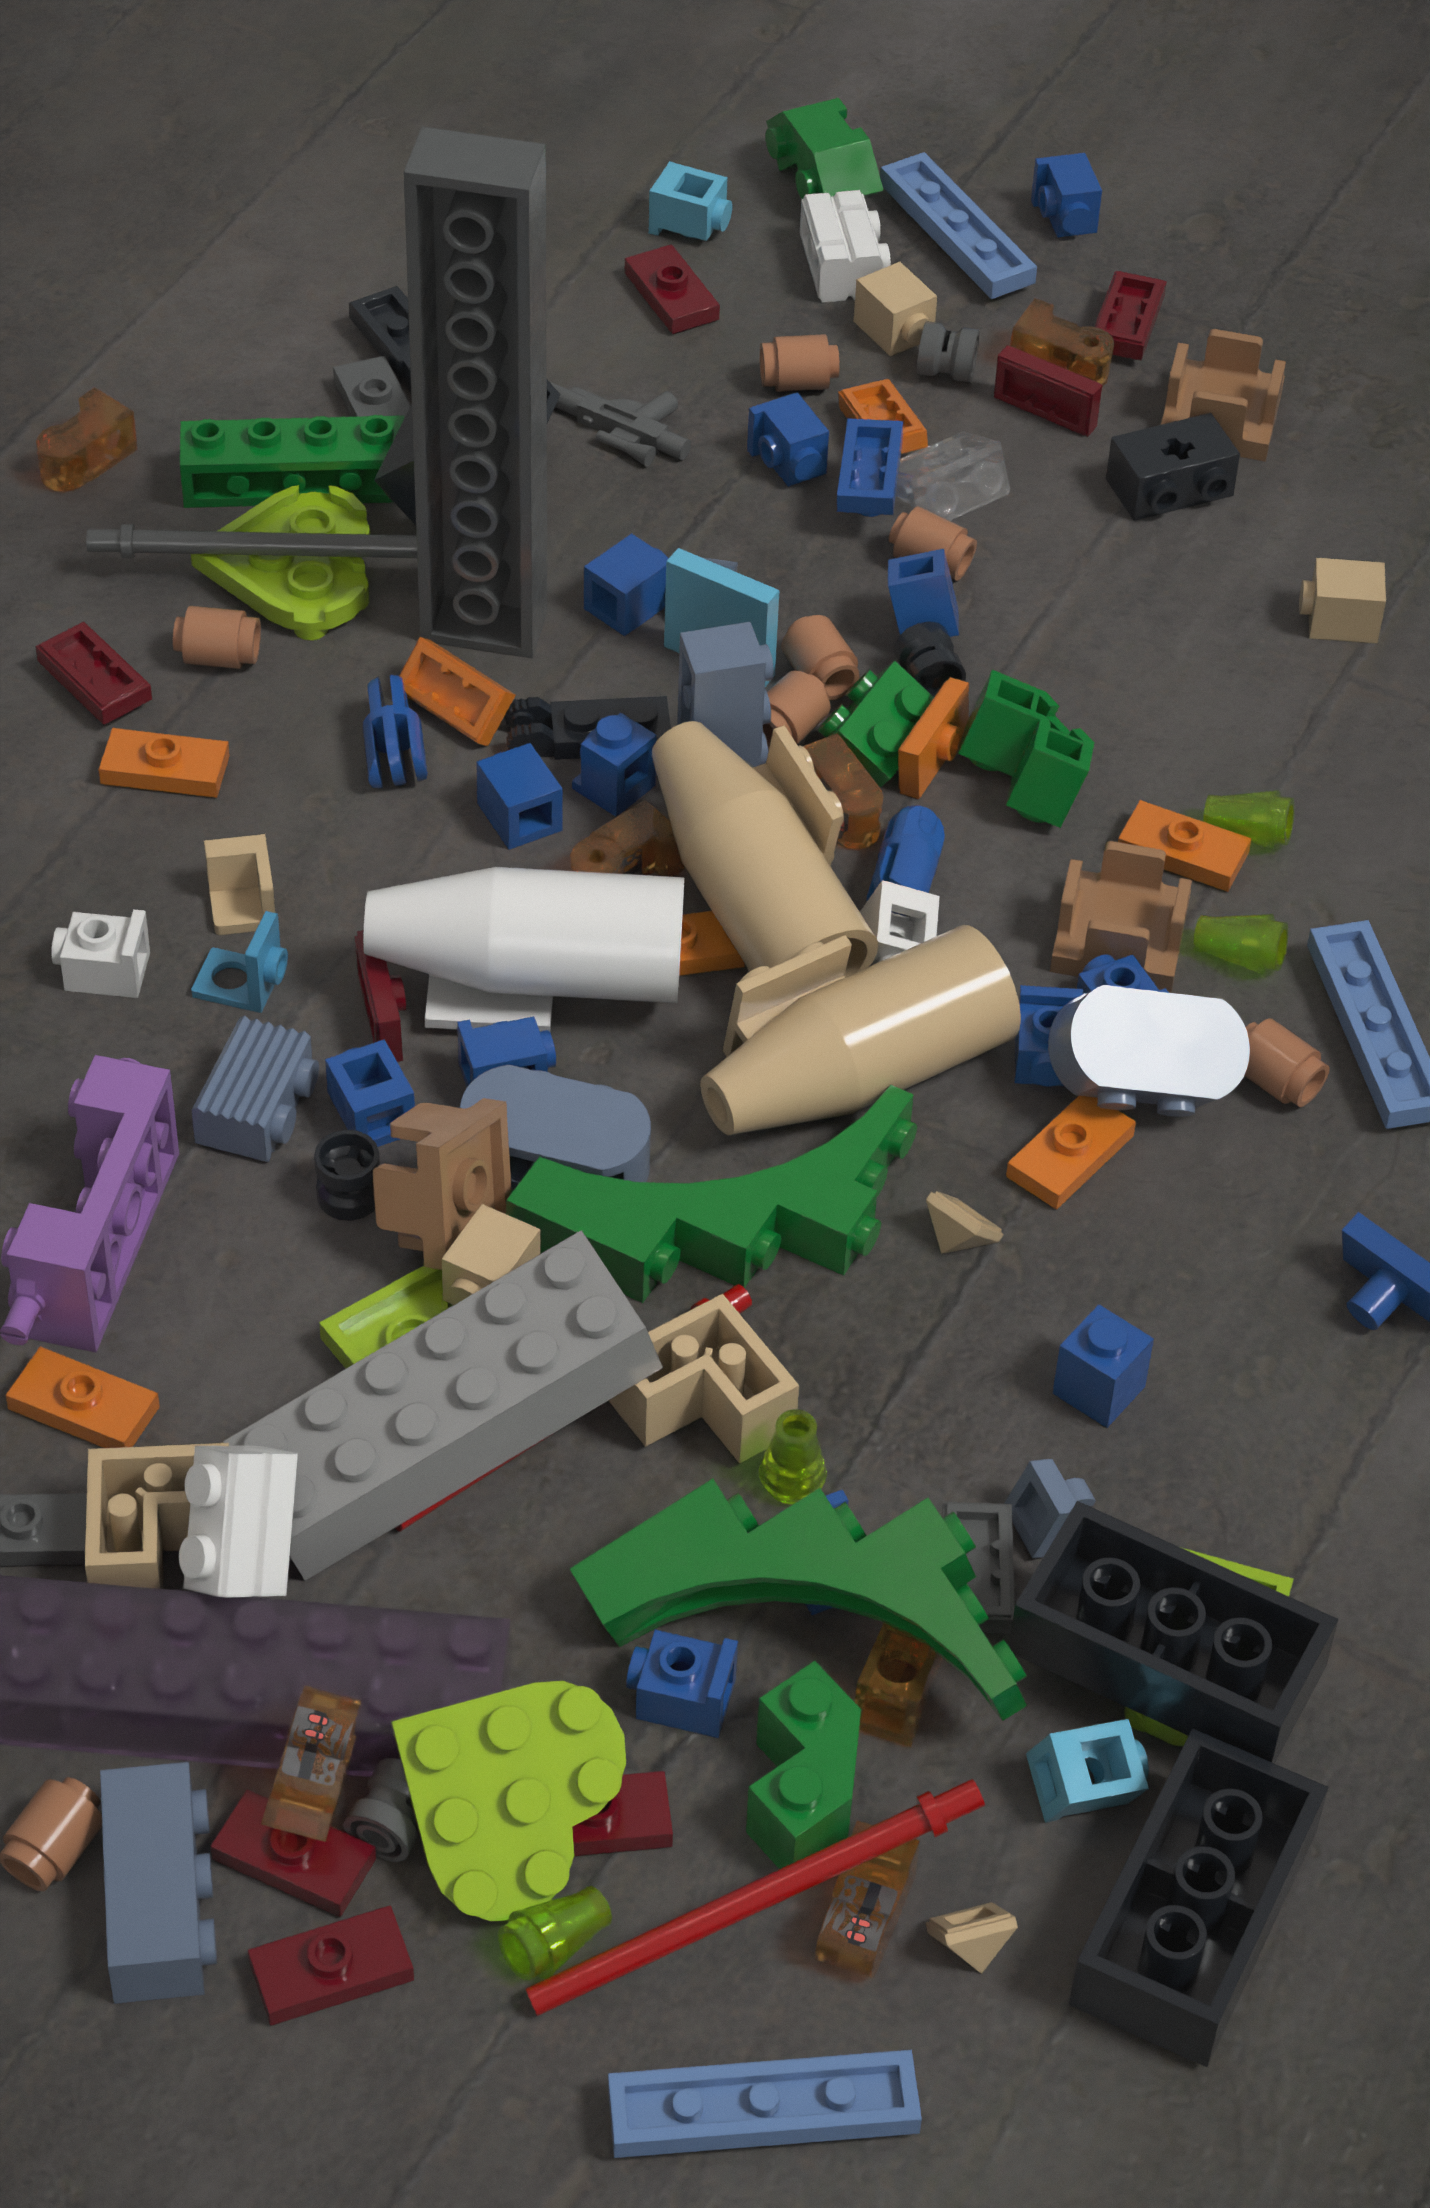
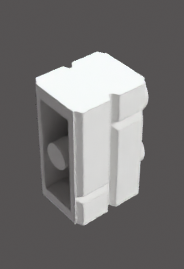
M860 190L836 192L833 197L829 193L806 194L801 200L800 236L818 298L821 299L822 303L846 301L848 296H852L853 300H855L856 279L891 265L888 244H878L880 241V219L877 210L868 211L864 195L861 194Z
M195 1446L194 1464L188 1470L185 1478V1494L190 1503L188 1537L184 1539L179 1550V1564L184 1574L183 1589L226 1598L286 1596L298 1453L263 1446Z

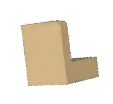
M265 834L205 840L207 878L215 933L217 935L256 931L265 911L275 913L273 883Z

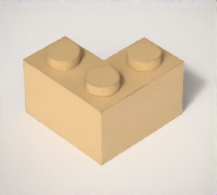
M721 1294L649 1331L648 1334L663 1368L608 1400L645 1447L702 1417L736 1460L742 1463L796 1434L799 1384L728 1299Z
M229 1443L88 1449L85 1570L92 1613L163 1610L164 1551H179L182 1542L188 1537L190 1503L185 1494V1478L188 1470L194 1464L195 1446H229Z

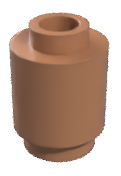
M826 334L774 337L773 342L760 344V376L763 387L775 386L776 392L821 390L829 388L830 378L839 377L838 346L829 345Z
M919 506L915 507L909 514L902 512L896 519L889 535V542L894 544V558L944 549L951 579L955 581L960 580L966 573L977 548V540L967 536L966 528Z
M189 606L185 617H176L173 629L174 651L182 652L185 664L241 669L243 663L256 664L258 660L261 640L259 618L247 617L246 612L242 610Z
M823 615L802 617L791 624L781 644L782 652L796 671H802L817 677L826 687L829 700H836L845 696L859 679L858 660L831 620Z
M790 671L767 692L771 707V722L763 724V732L767 740L768 751L775 728L785 725L796 744H798L829 714L830 700L827 689L814 675L802 671Z
M1271 1018L1264 1020L1259 1025L1256 1022L1250 1023L1245 1027L1249 1037L1250 1056L1244 1076L1284 1104L1293 1102L1298 1107L1307 1105L1321 1090L1329 1074L1330 1068L1321 1061V1053Z
M67 1777L63 1782L52 1779L45 1780L3 1836V1842L6 1846L0 1852L1 1865L17 1880L37 1891H46L53 1880L62 1881L102 1828V1814L97 1809L101 1804L99 1797L88 1786L74 1778Z

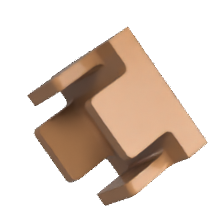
M1218 329L1210 330L1204 361L1187 359L1189 344L1178 342L1170 372L1166 405L1161 425L1212 413L1239 451L1240 457L1266 462L1283 390L1286 361L1275 359L1272 374L1261 372L1259 370L1263 339L1247 334Z
M1114 841L1106 842L1102 868L1099 873L1083 871V861L1071 859L1061 900L1058 930L1050 972L1078 977L1084 967L1092 959L1100 955L1108 954L1115 960L1133 954L1159 990L1166 988L1171 993L1188 911L1192 880L1180 878L1178 887L1163 884L1165 851Z
M483 1098L469 1108L420 1103L390 1123L391 1137L418 1142L416 1143L418 1169L383 1163L373 1170L376 1224L380 1229L398 1232L399 1247L423 1251L424 1267L442 1270L443 1256L482 1204L506 1214V1200L512 1193L506 1101Z

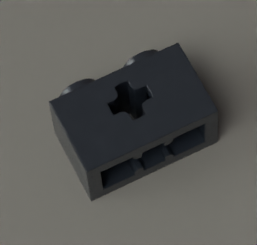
M1207 413L1111 437L1106 480L1132 519L1136 521L1234 496L1240 453L1212 413Z

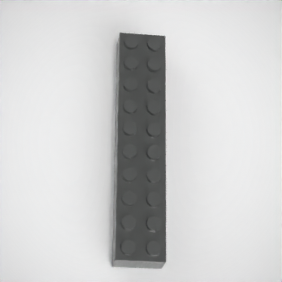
M421 126L404 170L420 637L429 639L436 644L533 659L547 615L546 144Z

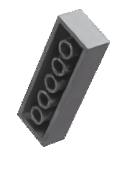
M581 1230L223 1442L229 1443V1446H263L298 1453L290 1557L306 1581L659 1371L663 1366L645 1325Z

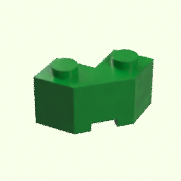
M839 98L782 111L766 121L768 129L765 133V141L768 152L773 159L777 160L779 171L798 168L795 180L801 199L806 194L829 193L833 197L836 192L860 190L864 198L867 199L883 191L871 141L861 127L851 129L844 119L847 118V108Z
M992 669L965 725L958 754L969 758L973 764L984 770H998L1012 776L1006 806L1017 810L1020 815L1030 821L1038 823L1047 822L1061 828L1089 772L1095 742L1081 728L1072 729L1071 732L1055 716L1060 706L1047 692Z
M813 1661L759 1698L756 1745L777 1768L748 1787L746 1833L779 1869L841 1841L849 1835L861 1709L816 1661Z

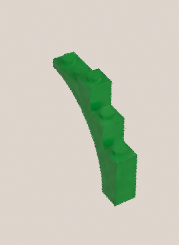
M890 1085L864 1116L829 1142L787 1163L734 1178L694 1183L634 1182L585 1173L539 1156L506 1200V1215L540 1229V1254L582 1230L623 1294L641 1303L646 1300L658 1282L665 1284L669 1281L679 1261L732 1285L740 1284L745 1288L758 1268L766 1270L770 1267L779 1247L844 1276L858 1254L865 1257L870 1253L879 1236L881 1221L875 1219L876 1201L885 1184L888 1166L895 1157L903 1159L907 1155L917 1132V1124L911 1122L914 1094Z
M711 1479L570 1568L600 1621L619 1647L668 1622L718 1607L771 1601L826 1605L882 1621L929 1646L971 1681L1002 1721L1027 1706L1016 1684L1027 1677L1022 1666L1004 1639L992 1646L979 1627L989 1618L967 1584L976 1578V1575L966 1554L975 1549L976 1546L957 1515L951 1512L942 1518L929 1497L871 1534L866 1535L846 1502L833 1508L821 1488H818L759 1526L739 1492L726 1499L715 1480Z

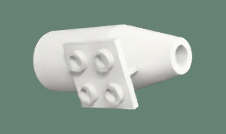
M492 867L367 892L365 903L364 954L429 974L425 1028L457 1029V1022L470 1019L474 1029L493 1025L501 1021H513L534 1016L539 1031H550L553 996L677 1003L684 877Z

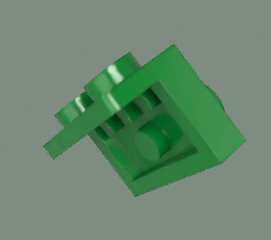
M895 660L877 676L869 669L854 683L846 693V696L852 703L847 709L842 704L838 706L821 724L818 731L824 738L811 753L821 762L832 751L838 750L878 789L888 782L899 769L898 749L934 699Z

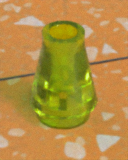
M1279 790L1223 796L1209 794L1205 803L1203 822L1252 838L1251 843L1273 849L1275 844H1289L1294 824V798L1282 797Z
M1273 914L1219 917L1200 915L1194 933V950L1209 953L1259 974H1264L1266 969L1279 971L1283 965L1287 950L1288 924L1275 921Z
M798 1409L788 1410L778 1417L775 1432L759 1466V1477L763 1486L774 1499L785 1504L793 1505L818 1488H822L827 1478V1469L817 1437L816 1420L808 1412Z
M587 1886L577 1893L513 1911L509 1916L508 1923L498 1931L500 1950L511 1970L521 1979L530 1981L537 1976L547 1979L558 1971L594 1935L612 1923L611 1909L607 1900L598 1889L593 1886Z

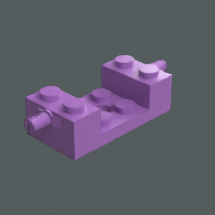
M99 1055L94 1056L85 1078L75 1080L68 1101V1114L70 1117L76 1118L77 1125L74 1156L82 1161L85 1187L82 1189L77 1201L76 1212L29 1203L19 1227H11L4 1239L1 1262L4 1267L9 1268L11 1284L8 1304L11 1309L4 1325L0 1329V1335L5 1341L14 1345H24L28 1339L97 1352L179 1156L170 1070L143 1065L131 1058L114 1059Z

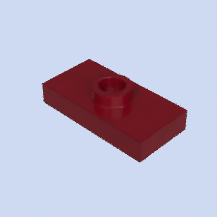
M672 244L625 258L624 273L671 334L719 320L720 304Z
M1115 271L1094 327L1107 332L1110 336L1100 332H1092V335H1101L1107 338V342L1091 336L1092 339L1100 344L1107 343L1108 353L1111 355L1142 361L1165 296L1167 281Z
M1009 345L998 354L994 398L1087 437L1096 429L1102 384Z
M84 621L35 646L37 661L103 725L152 700L151 685Z
M364 930L357 931V936H354L357 976L373 1043L385 1039L396 1061H403L399 1012L406 1011V998L401 974L390 975L385 960L364 954Z
M665 1771L622 1775V1784L618 1794L598 1814L572 1827L574 1856L673 1847V1830Z
M248 1789L210 1846L212 1860L340 1918L376 1861V1848L374 1845Z
M391 1905L248 1949L249 1964L270 2026L414 1981V1968Z

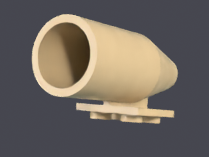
M685 722L665 732L653 746L652 759L681 861L748 970L752 971L761 966L772 968L794 958L801 949L815 942L826 944L844 935L847 936L852 944L844 976L847 977L869 967L878 951L877 938L830 867L831 862L834 860V851L840 827L844 821L843 809L836 794L832 791H827L814 772V765L808 751L803 746L796 744L784 725L773 730L766 763L752 768L700 722Z
M961 925L847 977L844 975L852 944L846 935L826 944L822 942L809 944L801 949L794 958L772 968L761 966L753 969L736 983L723 1046L726 1058L701 1079V1093L710 1117L724 1134L732 1135L853 1114L874 1104L890 1085L905 1090L1013 1040L1020 1029V1005L1013 980L1001 956L980 931L969 925Z

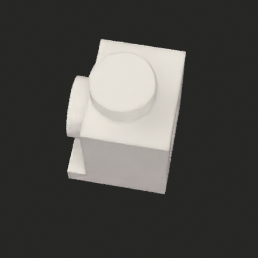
M882 880L860 911L878 941V951L870 966L936 937L940 896ZM891 911L897 912V913H900V914H904V915H908V916H911V917H906V916H902V915H899V914L891 913Z
M133 909L131 918L73 912L68 928H56L52 941L53 964L61 965L64 991L138 998L150 955L146 911Z

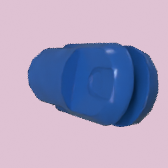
M390 675L393 705L385 706L379 677L372 679L367 684L370 713L363 721V738L368 781L372 788H383L379 752L387 753L391 776L395 786L407 784L403 751L411 749L417 781L420 782L427 779L428 772L421 719L415 711L409 708L403 678L398 675Z
M920 805L907 806L891 818L887 824L880 846L877 864L867 893V901L882 880L929 893L945 839L942 822L932 810ZM891 911V913H895V914H899V915L905 916L904 914H900V913Z

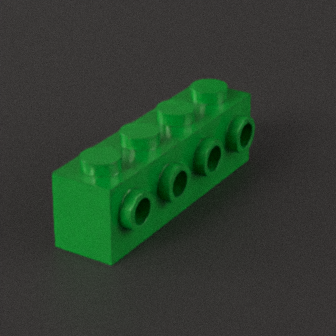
M404 415L180 421V474L184 508L256 506L273 494L299 485V494L307 492L329 494L328 485L354 494L361 503L393 502L374 479L399 431Z

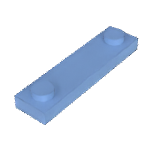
M925 152L881 167L880 179L883 188L990 299L1035 284L1037 266Z
M1369 920L1310 929L1307 947L1385 1128L1389 1129L1430 1122V1057Z
M912 2050L608 2073V2096L614 2158L920 2134L922 2117Z

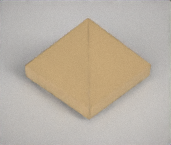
M936 1191V1193L931 1192L926 1199L941 1254L998 1243L1004 1235L1001 1232V1228L958 1198Z
M992 1902L929 1918L930 1921L926 1922L928 1934L981 1974L1018 1928L1016 1917Z

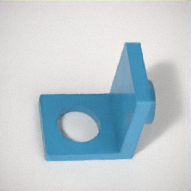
M265 911L245 954L215 947L211 948L191 988L192 997L262 1013L274 986L281 983L288 961L287 949L280 946L278 914ZM238 968L247 974V982L239 988L223 989L213 982V977L223 969Z

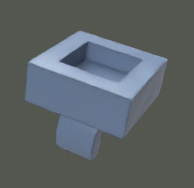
M1053 1459L1029 1461L1004 1504H1012V1523L1031 1557L1040 1558L1046 1554L1075 1503L1079 1501L1088 1506H1093L1096 1500L1084 1479L1071 1478L1064 1480Z

